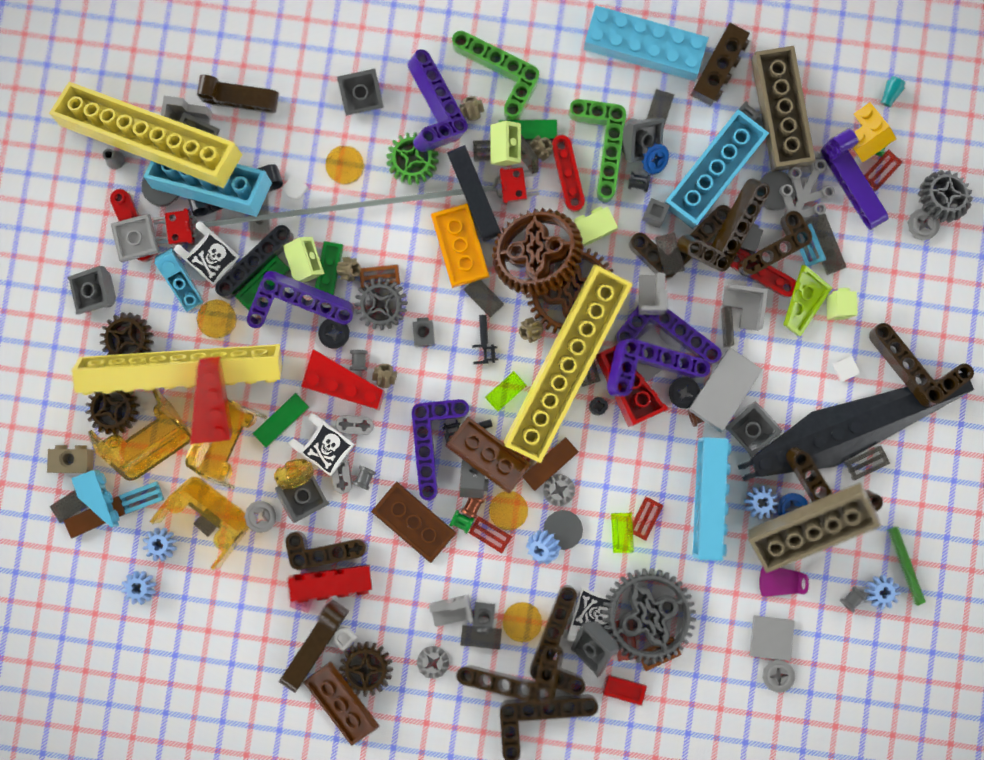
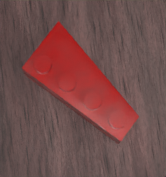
M616 345L596 355V360L607 383ZM624 363L622 364L623 372L626 370ZM637 370L631 392L626 396H614L628 427L669 409L658 398L657 393L650 388L644 377ZM618 383V385H617V388H618V391H619V392L621 391V384H620V383Z
M312 350L301 387L380 410L385 391L318 351Z
M221 357L200 358L196 374L190 445L231 440L233 429Z
M370 565L293 574L287 578L290 602L297 603L309 602L310 599L316 598L317 601L327 600L329 596L336 595L337 598L348 597L349 593L357 592V595L369 594V590H372Z

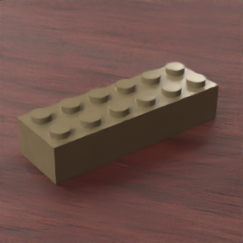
M788 46L755 52L751 58L760 112H762L763 128L769 132L765 140L771 172L788 170L793 167L810 166L815 161V154L795 47Z
M860 482L748 529V540L766 573L877 529L881 527L879 516Z

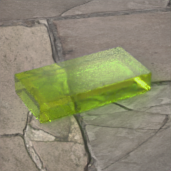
M513 371L486 395L485 399L498 412L527 385Z
M632 512L611 513L613 553H634Z

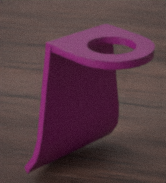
M762 567L759 578L760 592L762 596L797 593L805 595L809 589V578L806 573L778 568L766 573L764 567ZM803 578L805 579V588H804V589L802 588V580H803Z

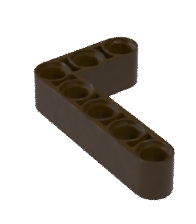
M753 178L747 180L712 245L709 246L686 234L678 240V249L720 272L728 270L769 196V185Z
M727 205L718 206L690 236L707 243L721 229L725 221L717 216V212H724L727 218L731 210L730 207ZM704 225L711 226L712 233H706L703 228ZM644 233L634 234L629 242L631 251L655 274L663 273V266L671 268L672 272L670 275H665V281L670 280L692 258L683 253L685 260H677L676 253L681 252L678 247L667 256ZM641 239L644 246H635L634 240ZM648 253H655L658 257L657 261L649 260Z
M880 323L869 333L870 341L924 407H932L940 403L974 376V370L969 364H961L935 382L889 324ZM878 330L883 332L884 338L879 336ZM890 346L895 347L896 353L891 351ZM903 361L909 365V369L903 366ZM959 371L963 372L964 378L959 375ZM916 377L921 380V385L916 382ZM944 382L949 385V390L944 387ZM929 393L934 396V401L929 398Z
M791 448L786 454L787 461L811 501L815 502L833 494L811 456L800 448ZM801 454V459L796 462L797 456ZM811 470V475L806 478L807 472ZM821 487L820 492L815 494L817 488ZM865 490L869 499L873 497L872 504L876 512L879 511L883 505L881 496L870 490Z
M563 585L559 589L529 669L530 675L534 680H536L537 674L533 672V669L540 664V650L545 646L559 645L576 602L577 593L570 585ZM571 590L573 592L572 598L569 600L563 599V591ZM560 608L566 611V615L561 619L555 616V611ZM554 627L559 630L556 637H550L547 634L550 628ZM551 649L549 655L551 659H554L556 654L554 649ZM561 668L560 673L563 675V679L558 682L557 689L575 696L583 694L586 685L582 676ZM549 669L545 670V677L551 680L552 672ZM579 680L582 684L579 689H572L571 683Z
M335 600L330 601L317 618L319 621L280 678V684L296 693L350 610Z
M556 644L543 649L536 681L473 665L460 668L457 671L456 678L460 684L538 705H546L555 698L564 652ZM550 649H554L557 653L555 660L549 657ZM546 669H549L553 674L551 680H548L544 675ZM465 670H468L471 673L470 680H467L465 678ZM484 675H488V676H489V678H490V684H489V685H486V684L484 683V681H483ZM503 680L509 682L510 687L508 690L502 687ZM522 685H526L528 687V695L522 693ZM541 690L548 692V700L541 698Z
M589 694L556 696L549 703L554 706V710L549 713L543 710L544 705L519 699L505 700L500 705L503 758L505 760H519L518 721L593 716L597 713L599 707L595 697ZM541 697L544 700H548V697ZM592 701L594 706L592 709L586 710L583 707L584 703ZM565 703H573L574 708L571 711L564 710L563 706ZM526 705H531L534 707V711L526 714L523 708ZM511 706L514 709V713L506 715L503 709ZM507 727H513L516 730L513 735H507L504 731ZM510 747H514L517 750V753L513 756L506 753V750Z

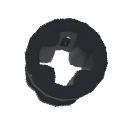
M631 172L628 189H641L647 193L651 175L641 176Z
M602 397L594 398L589 404L590 412L597 416L604 414L608 409V403ZM596 401H599V404H603L600 412L593 407L597 403Z

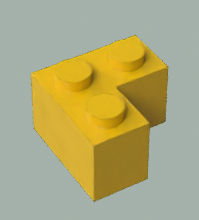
M871 102L854 113L861 128L854 132L857 136L858 144L852 149L863 163L897 138Z

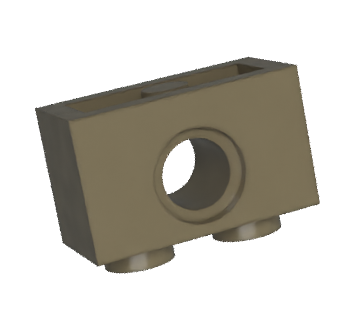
M55 445V449H48L47 473H87L93 470L94 450L87 449V445H75V449H67L68 445ZM70 454L74 457L72 464H69L67 460Z

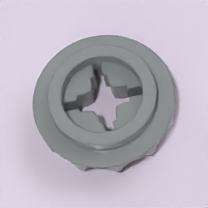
M926 209L916 210L910 215L907 222L909 226L908 231L912 233L913 237L920 240L934 237L940 228L939 218L933 220L932 214L926 216L928 212ZM928 219L925 224L927 228L919 230L921 225L919 221L922 222Z
M557 474L551 476L545 482L543 492L549 503L555 506H563L573 499L575 487L569 477ZM555 482L560 487L567 486V488H565V490L562 491L564 498H562L559 494H551L556 490Z
M265 501L251 503L246 509L244 516L246 526L258 533L270 530L276 521L274 508ZM262 512V517L266 521L260 520L258 523H256L257 517L255 516V513L259 514Z
M429 646L420 652L417 666L420 673L426 678L436 679L443 676L447 671L449 658L442 648ZM429 657L433 660L438 659L436 663L438 670L434 666L427 667L430 662Z
M776 659L775 661L768 662V665L763 669L762 678L770 690L785 692L792 687L795 681V672L789 663ZM777 668L781 674H784L783 677H780L779 682L776 678L771 677L777 673Z

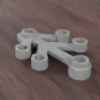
M816 158L809 166L811 173L804 188L800 180L801 169L793 167L788 171V176L792 180L797 202L794 206L791 198L793 193L792 186L789 184L781 186L779 193L783 196L787 209L784 215L790 211H797L803 218L812 215H822L826 212V206L823 203H818L813 208L802 210L805 203L823 197L830 198L835 193L832 186H826L819 191L810 193L819 174L827 169V163L823 158ZM818 162L822 164L821 169L818 167ZM793 170L797 172L796 177L792 174ZM785 187L788 188V194L784 192ZM826 189H829V195L826 194ZM818 206L821 207V212L817 211ZM789 216L788 223L794 226L795 221Z

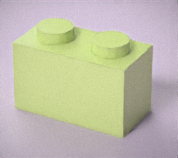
M503 121L490 125L491 164L506 167L521 163V124Z
M602 206L591 211V215L587 217L581 215L574 219L577 229L581 232L580 235L583 238L582 243L584 246L617 231L618 226L608 207L604 209Z
M299 237L283 245L293 279L299 282H308L324 274L313 237Z
M838 288V291H833L831 295L826 297L827 320H847L858 315L857 291H850V288Z

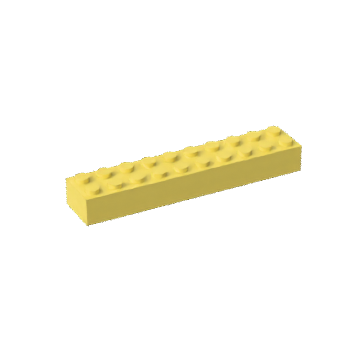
M68 82L49 112L61 127L224 188L242 157L237 145L232 141L72 82Z
M593 265L503 441L506 447L539 463L542 462L633 285L632 283L597 265Z
M280 344L79 357L71 370L75 393H82V395H90L94 392L108 394L117 390L132 392L135 389L151 391L155 388L163 387L169 390L178 386L193 388L196 385L197 366L200 358L219 356L221 357L225 385H235L238 382L254 384L257 381L273 383L281 378Z

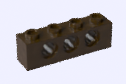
M729 22L691 93L692 97L710 106L714 100L716 102L719 101L723 93L720 90L722 85H727L732 76L729 73L731 68H736L741 60V57L738 56L740 51L745 52L750 43V40L747 39L750 32ZM727 46H733L735 48V51H729L727 49ZM717 63H725L726 68H720ZM715 79L717 85H711L708 80Z

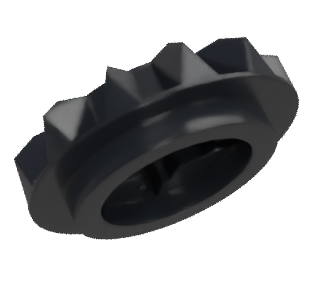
M326 319L321 323L318 336L324 346L337 349L344 346L349 340L350 330L347 324H340L330 319ZM333 325L336 331L342 332L336 335V341L333 339V336L326 335L332 332Z
M681 377L674 380L670 385L668 395L671 403L675 406L687 409L690 408L696 399L700 388L693 379ZM688 385L687 393L691 396H685L681 401V393L677 390H683Z

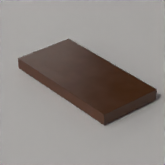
M469 417L466 418L445 445V447L508 494L513 491L531 466L530 462L514 450L506 447L502 441Z
M397 481L371 511L430 563L457 533Z
M331 661L303 682L351 746L380 726Z

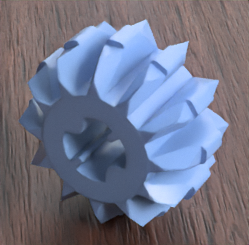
M760 486L759 490L757 487H753V493H746L750 500L744 499V503H750V505L745 510H752L751 517L757 515L758 519L762 520L763 515L766 518H770L769 511L776 513V510L772 507L773 505H779L778 502H773L778 496L777 494L771 495V488L765 491V486ZM758 499H764L765 505L758 506L760 504L757 503Z
M154 528V533L149 531L147 533L149 538L143 539V542L148 543L147 546L143 547V550L149 549L146 556L150 557L153 555V561H157L159 558L161 561H165L166 556L169 558L173 556L171 550H177V547L173 546L177 539H171L174 533L169 532L167 534V528L162 530ZM157 541H161V544H163L162 548L157 544Z
M541 530L536 531L529 537L526 545L529 549L528 554L533 556V560L537 559L539 565L551 563L558 557V552L561 549L557 545L559 540L554 539V534L549 535L548 530L543 532Z
M134 571L133 575L128 574L126 576L128 581L122 582L126 589L121 590L122 593L127 592L128 594L125 600L131 599V604L133 605L137 602L142 605L145 603V600H152L150 594L156 593L152 587L157 584L156 582H150L153 576L146 577V571L141 573ZM138 584H141V591H137Z
M881 575L878 578L873 576L874 583L868 581L867 584L871 587L870 589H865L866 593H870L866 597L867 600L872 601V606H879V609H884L885 606L892 608V602H898L895 595L901 594L899 591H895L899 585L893 583L894 579L892 577L886 578V575ZM884 589L885 593L881 595L879 592Z

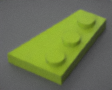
M801 265L783 324L796 336L800 337L832 289L828 283L806 265Z

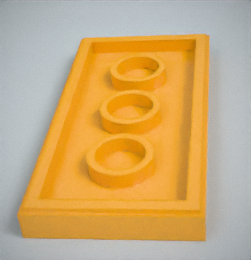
M468 203L431 213L452 288L490 278Z

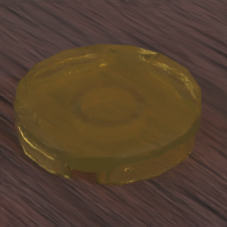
M338 146L327 155L325 167L329 177L334 182L348 185L358 181L362 176L364 160L360 152L354 147Z
M210 300L203 304L198 311V327L202 333L210 338L219 339L228 336L236 327L237 316L230 304L223 300Z
M294 459L285 463L282 469L281 466L277 468L274 473V480L278 487L292 489L309 481L314 474V469L311 462L308 463L305 459Z
M504 491L492 499L489 506V515L497 527L503 530H514L525 523L528 516V506L526 500L520 494L514 491L508 494Z
M517 602L507 608L502 623L504 631L512 640L523 643L531 641L539 634L542 627V618L538 609L532 604Z

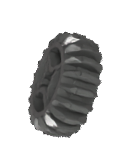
M941 170L937 173H932L924 179V182L919 187L918 196L921 198L918 203L923 204L921 210L926 209L928 211L926 216L932 214L933 220L939 218L940 223L945 220L949 223L953 220H959L961 216L967 213L972 205L970 202L973 197L970 194L973 190L967 189L969 183L963 182L964 177L958 178V172L952 175L950 170L946 172ZM934 185H941V188L933 189ZM953 203L957 204L956 208H950V205Z
M378 277L377 284L375 279L372 278L370 279L371 286L367 282L364 283L366 290L363 288L358 289L362 296L356 295L355 298L361 301L354 303V306H361V309L357 310L356 314L363 313L360 321L367 318L368 320L365 325L369 326L372 322V329L374 330L378 324H380V330H384V324L387 325L388 329H391V322L394 325L399 324L396 318L404 319L400 312H407V309L402 308V305H407L408 301H402L401 298L407 295L406 293L399 294L403 289L402 286L397 289L394 288L397 285L396 281L389 285L390 278H386L385 283H383L382 277ZM382 287L390 290L391 293L383 297L376 293L374 289ZM368 294L371 295L373 300V306L369 310L366 308ZM389 297V299L385 301V309L383 307H380L374 310V308L377 307L378 299L381 301ZM395 297L397 308L393 314L389 303ZM381 311L389 319L379 320L371 315Z

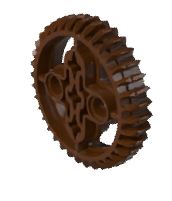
M542 207L540 212L535 208L533 213L528 210L526 215L520 213L518 219L513 217L512 223L507 222L508 227L502 228V234H497L499 240H494L496 246L492 247L494 252L492 254L494 261L492 262L495 272L509 289H514L515 292H521L524 295L529 293L533 296L536 292L537 295L541 296L542 291L548 294L551 288L556 291V286L563 287L562 282L564 280L569 282L568 276H574L573 270H579L577 264L582 263L580 257L583 256L582 249H584L580 230L577 229V225L571 218L567 217L564 213L560 214L557 210L553 212L550 208L547 212ZM544 224H553L563 228L567 232L570 241H565V239L559 236H549L548 228ZM526 229V240L511 243L520 232ZM566 259L557 271L549 275L550 263ZM505 262H510L517 267H526V273L532 280H521L514 277L508 271Z
M590 248L587 249L586 253L583 252V256L580 257L581 259L605 270L609 266L608 262L604 265L601 263L604 260L603 256L599 260L596 259L598 252H595L593 256L590 255ZM563 261V262L559 265L558 269L563 265V263H564L565 261ZM577 264L579 270H573L574 276H571V279L568 276L569 282H566L563 288L564 298H561L562 289L559 285L556 286L558 295L555 298H550L544 291H542L541 296L537 295L536 292L533 296L529 293L526 294V298H532L527 303L528 306H535L530 312H538L534 316L535 320L541 317L540 323L542 325L545 322L548 323L545 328L546 330L553 326L552 333L554 334L557 332V329L562 328L563 324L546 314L541 307L539 298H542L549 305L561 304L563 315L567 318L569 310H571L581 290L579 284H584L587 277H582L579 264ZM570 284L573 287V290H577L574 293L573 298L571 293L567 292L570 288Z

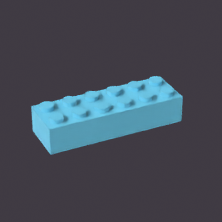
M596 5L583 50L695 81L709 37Z
M738 109L664 203L670 205L668 211L694 229L769 132Z
M153 161L150 162L143 176L152 189L255 217L258 216L272 184L265 171L240 164L236 165L224 188Z
M698 438L692 557L698 560L723 561V556H726L727 553L724 536H727L728 526L725 524V516H728L729 507L725 503L726 495H729V483H726L727 475H730V463H727L728 455L731 454V443H728L726 438Z

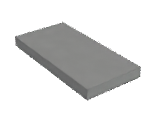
M731 347L728 348L688 410L722 433L763 369Z

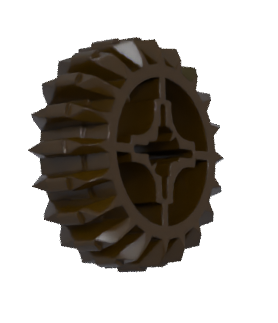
M122 312L120 318L117 315H113L114 321L107 320L108 327L102 326V329L106 330L105 334H99L101 337H104V340L99 343L106 345L102 351L108 352L107 355L124 354L131 346L138 348L129 354L152 351L148 345L154 344V341L149 340L150 337L154 336V333L148 332L152 327L146 325L147 320H141L140 315L134 316L131 312L126 315V313ZM130 323L129 327L127 326L125 330L117 331L120 326ZM137 327L141 334V341L136 338ZM120 335L130 337V340L134 341V343L130 341L127 342ZM114 336H115V337L117 338V340H118V344H117V346H116V347H117V350H116V348H115V346H114V342H113Z
M114 391L113 393H118L124 398L123 401L117 402L111 397V393L94 392L95 396L89 395L88 398L92 402L86 403L90 410L85 411V413L91 414L87 420L89 422L94 421L92 427H98V432L103 433L105 431L106 435H111V433L118 435L119 430L121 433H125L126 427L131 429L133 426L130 422H137L134 415L140 414L139 411H135V408L140 407V404L134 403L138 399L137 396H132L134 391ZM103 400V408L99 410L100 403ZM111 405L116 406L115 412H109L110 408H112ZM127 407L126 414L123 418L122 411ZM110 416L116 424L109 425L104 422L102 417Z
M369 641L365 642L364 647H362L361 642H358L357 649L353 645L350 646L351 653L348 651L344 652L345 657L348 659L341 658L340 660L342 664H345L339 667L340 671H345L341 675L343 678H347L345 681L351 684L352 690L354 688L357 689L356 695H359L362 690L363 696L366 697L368 690H370L371 695L374 696L375 688L378 692H382L381 685L388 686V682L385 679L391 680L392 675L387 673L393 671V667L387 666L392 663V659L385 660L389 653H381L384 649L383 646L376 650L377 643L375 642L372 644V647H369ZM363 653L362 663L351 665L352 659L356 655ZM370 654L378 658L381 666L372 663ZM365 663L368 668H371V670L368 671L367 675L365 673V670L360 668H363ZM351 672L359 674L363 684L355 680ZM382 672L381 678L378 681L369 684L371 674Z

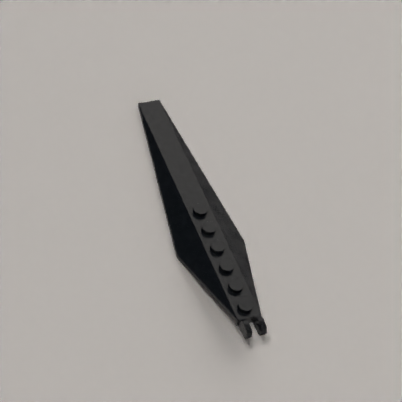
M962 372V373H959V375H960L962 378H964L963 372ZM968 381L943 401L932 407H924L909 388L904 387L812 411L750 458L749 461L739 464L738 468L743 470L753 465L755 470L753 473L744 475L742 477L743 481L755 477L792 473L794 471L787 461L786 454L793 447L807 452L818 469L838 466L973 391L974 388L971 381ZM944 382V387L949 390V385ZM929 393V398L934 401V396ZM801 454L797 456L796 462L801 459Z

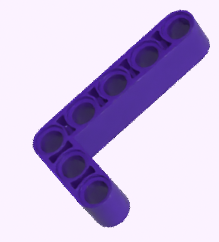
M418 49L408 61L407 66L438 122L423 128L413 140L414 147L418 151L426 152L457 141L467 131L468 124L432 57L426 50Z
M848 128L831 138L820 149V152L861 220L869 230H872L887 221L889 216L849 152L858 144V139L854 131Z
M268 271L261 280L246 320L250 327L260 328L265 322L274 297L340 324H348L352 321L354 306L342 298L275 271ZM266 280H272L275 285L267 284ZM285 288H291L294 292L288 293ZM309 295L312 297V300H306L303 296ZM265 297L268 302H262L259 298ZM322 303H328L331 307L326 308ZM346 310L349 312V314L343 315L340 311ZM253 314H258L261 319L254 318Z
M638 305L615 335L616 344L621 341L619 338L620 333H626L629 335V339H635L648 321H651L696 357L708 361L709 364L720 360L722 354L717 345L668 308L664 314L668 316L669 321L664 324L660 322L659 315H638ZM634 317L639 318L641 326H633L631 319ZM676 326L684 328L682 336L675 333ZM692 338H697L700 341L698 348L691 345ZM708 350H713L715 352L716 356L714 360H711L707 357L706 354Z
M625 339L619 341L615 347L607 391L611 396L615 397L628 395L632 390L638 362L690 378L706 377L710 373L711 367L708 361L637 339ZM627 344H628L629 347H630L629 353H628L627 350H626V345H627ZM645 349L647 351V358L644 356ZM662 354L665 357L664 363L662 361ZM680 360L682 361V367L679 365ZM623 363H624V365H625V367H626L625 372H623V370H622V364H623ZM618 383L621 384V391H620V392L618 391V388H617Z
M462 399L419 403L412 408L419 494L424 500H432L438 494L431 421L465 417L469 413V405ZM459 403H463L466 406L463 414L455 412V406ZM439 405L446 407V413L443 416H438L435 413V409ZM419 407L426 409V415L423 418L416 416V410ZM420 427L428 429V435L424 438L418 436V429ZM423 446H427L430 449V455L426 458L421 457L419 453ZM424 466H429L432 469L430 477L422 475L421 470ZM426 486H431L434 489L433 496H425L423 489Z

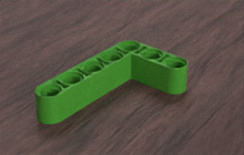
M465 31L455 32L452 37L455 52L516 82L505 103L504 116L507 120H519L538 84V68ZM460 39L466 41V43L461 46L456 44V42ZM476 48L483 49L481 54H476L473 51ZM494 56H497L501 60L497 63H494L490 59ZM510 65H516L518 69L516 71H510L508 67ZM531 73L535 75V78L528 80L525 76ZM523 90L527 94L524 97H519L516 93ZM514 107L518 110V112L516 114H510L508 112V109Z
M576 99L572 101L569 108V116L573 121L606 126L597 198L601 202H609L613 199L616 191L626 110L619 104ZM580 107L583 112L577 114L573 111V108ZM598 109L602 112V115L594 116L592 111ZM618 112L621 114V118L614 119L612 113ZM616 131L619 137L612 138L609 132ZM608 150L615 151L616 156L609 157L606 154V152ZM611 169L614 175L608 177L604 174V170ZM608 188L611 194L605 196L601 193V189Z

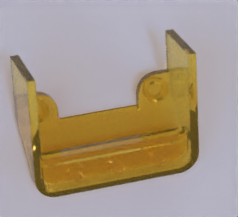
M157 388L152 390L157 401L153 408V413L157 419L127 440L120 435H112L102 440L92 430L88 432L95 453L128 481L138 479L190 443L191 433L173 405Z
M227 398L233 429L231 440L192 444L185 464L204 479L234 490L236 486L228 482V479L232 476V467L228 463L230 455L243 427L249 428L256 423L257 417L266 420L267 416Z
M190 477L167 497L149 522L152 524L161 523L169 512L181 513L187 505L219 528L214 535L213 541L215 546L222 552L210 567L212 570H215L223 565L250 529L246 526L244 518L246 512L203 479Z

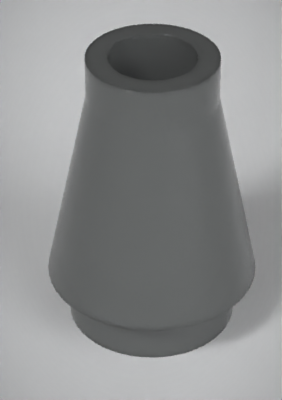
M105 149L103 151V158L109 168L119 169L124 165L125 157L122 152L112 149Z

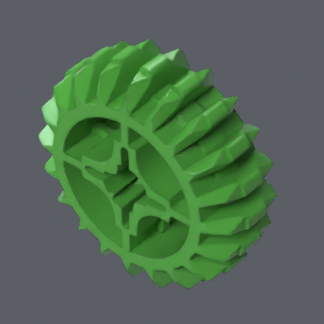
M417 132L413 133V137L406 133L405 139L399 135L400 142L393 140L392 143L395 147L389 146L388 150L391 153L386 154V157L390 159L386 162L387 166H392L389 169L390 173H395V179L401 177V183L408 179V185H412V180H415L416 185H419V179L421 178L423 182H426V175L429 177L433 176L430 170H437V167L433 164L439 163V160L435 158L439 155L438 151H434L435 149L427 151L429 155L428 162L419 156L420 151L414 146L410 150L403 149L406 146L414 145L413 140L417 136ZM398 156L406 161L404 171L397 165ZM416 156V161L410 162L409 157ZM415 167L423 168L418 172L410 173Z

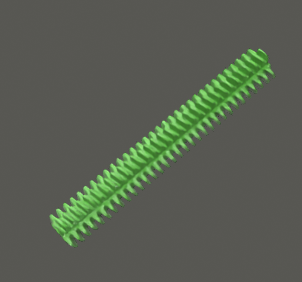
M895 526L887 531L891 533L889 534V536L891 535L890 538H892L890 540H893L891 543H894L892 545H895L893 546L896 547L894 550L898 552L896 553L898 554L897 557H899L897 559H900L901 563L899 564L903 566L901 569L905 571L903 572L905 573L904 576H906L904 578L908 580L906 583H909L907 585L911 587L909 590H912L910 591L912 592L911 595H913L911 597L915 599L913 602H916L914 604L918 606L925 603L926 600L922 596L921 586H919V581L915 577L914 567H912V562L908 558L907 548H905V543L901 539L899 527Z

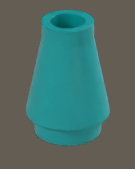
M891 76L890 80H887L880 103L884 106L892 107L893 103L904 91L906 82L898 77Z

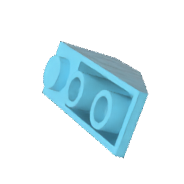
M173 248L155 257V265L186 312L204 303Z
M92 470L71 478L77 497L110 527H118V521H120L119 514L113 509V497L106 489L105 484L107 481L103 472Z

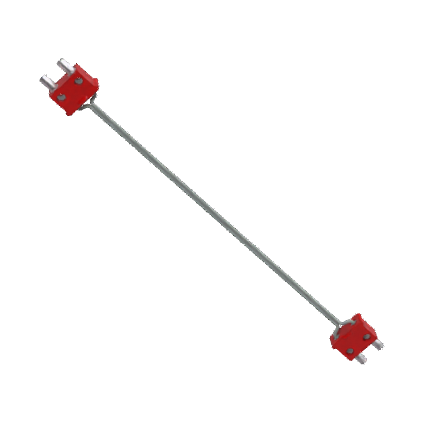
M523 167L505 170L501 168L500 176L496 177L494 185L482 186L484 192L495 191L498 197L503 198L505 205L508 202L524 201L529 196L540 194L539 189L526 190L524 177L537 176V173H534L537 170L523 171ZM518 173L519 177H514L513 174ZM498 179L501 181L502 195L494 188L498 184ZM462 189L202 223L207 227L463 195L464 193ZM520 192L522 196L517 197L516 193ZM184 208L183 211L167 212L163 217L153 218L154 224L166 223L167 236L156 237V240H159L157 244L168 243L170 245L189 243L194 245L198 229L196 228L194 234L192 218L197 224L196 217L191 214L190 210Z

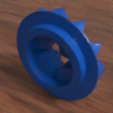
M654 143L652 147H648L647 153L643 154L644 159L641 162L644 165L643 169L647 173L658 174L668 163L669 151L665 145Z
M788 493L779 500L777 513L781 516L790 512L785 511V509L789 508L791 503H793V506L803 507L808 505V502L800 494Z

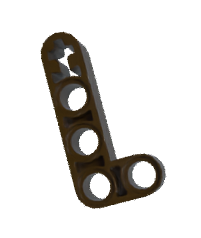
M203 74L199 77L197 96L202 102L211 105L276 113L279 92L272 89L219 82L216 77Z
M790 211L782 216L780 224L786 234L784 238L740 261L738 270L741 275H753L811 243L812 233L799 212ZM789 216L795 219L794 226L788 223ZM798 234H802L804 236V243H800L798 241ZM781 243L787 245L786 253L780 250ZM764 252L770 255L769 262L763 260L762 254ZM756 261L757 265L748 270L745 266Z
M300 531L288 534L285 539L289 563L295 570L359 558L365 555L368 550V544L363 539H353L308 549L305 535ZM294 535L300 538L298 546L293 545L291 542ZM357 543L359 546H363L360 553L357 550L349 552L348 549L355 547ZM336 547L343 549L344 554L342 557L335 556L334 549ZM316 551H321L324 554L323 561L315 559ZM297 555L303 556V565H298L295 562Z

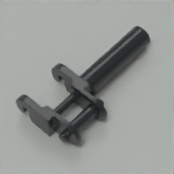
M479 315L481 344L472 345V348H483L484 360L475 361L473 365L488 364V361L495 363L498 358H495V349L498 346L491 344L490 347H487V315ZM486 349H491V358L487 359Z
M457 419L456 423L449 425L444 423V427H442L443 430L446 429V433H444L446 443L448 442V437L455 434V432L448 433V429L459 428V425H461ZM491 419L478 423L484 429L493 427Z

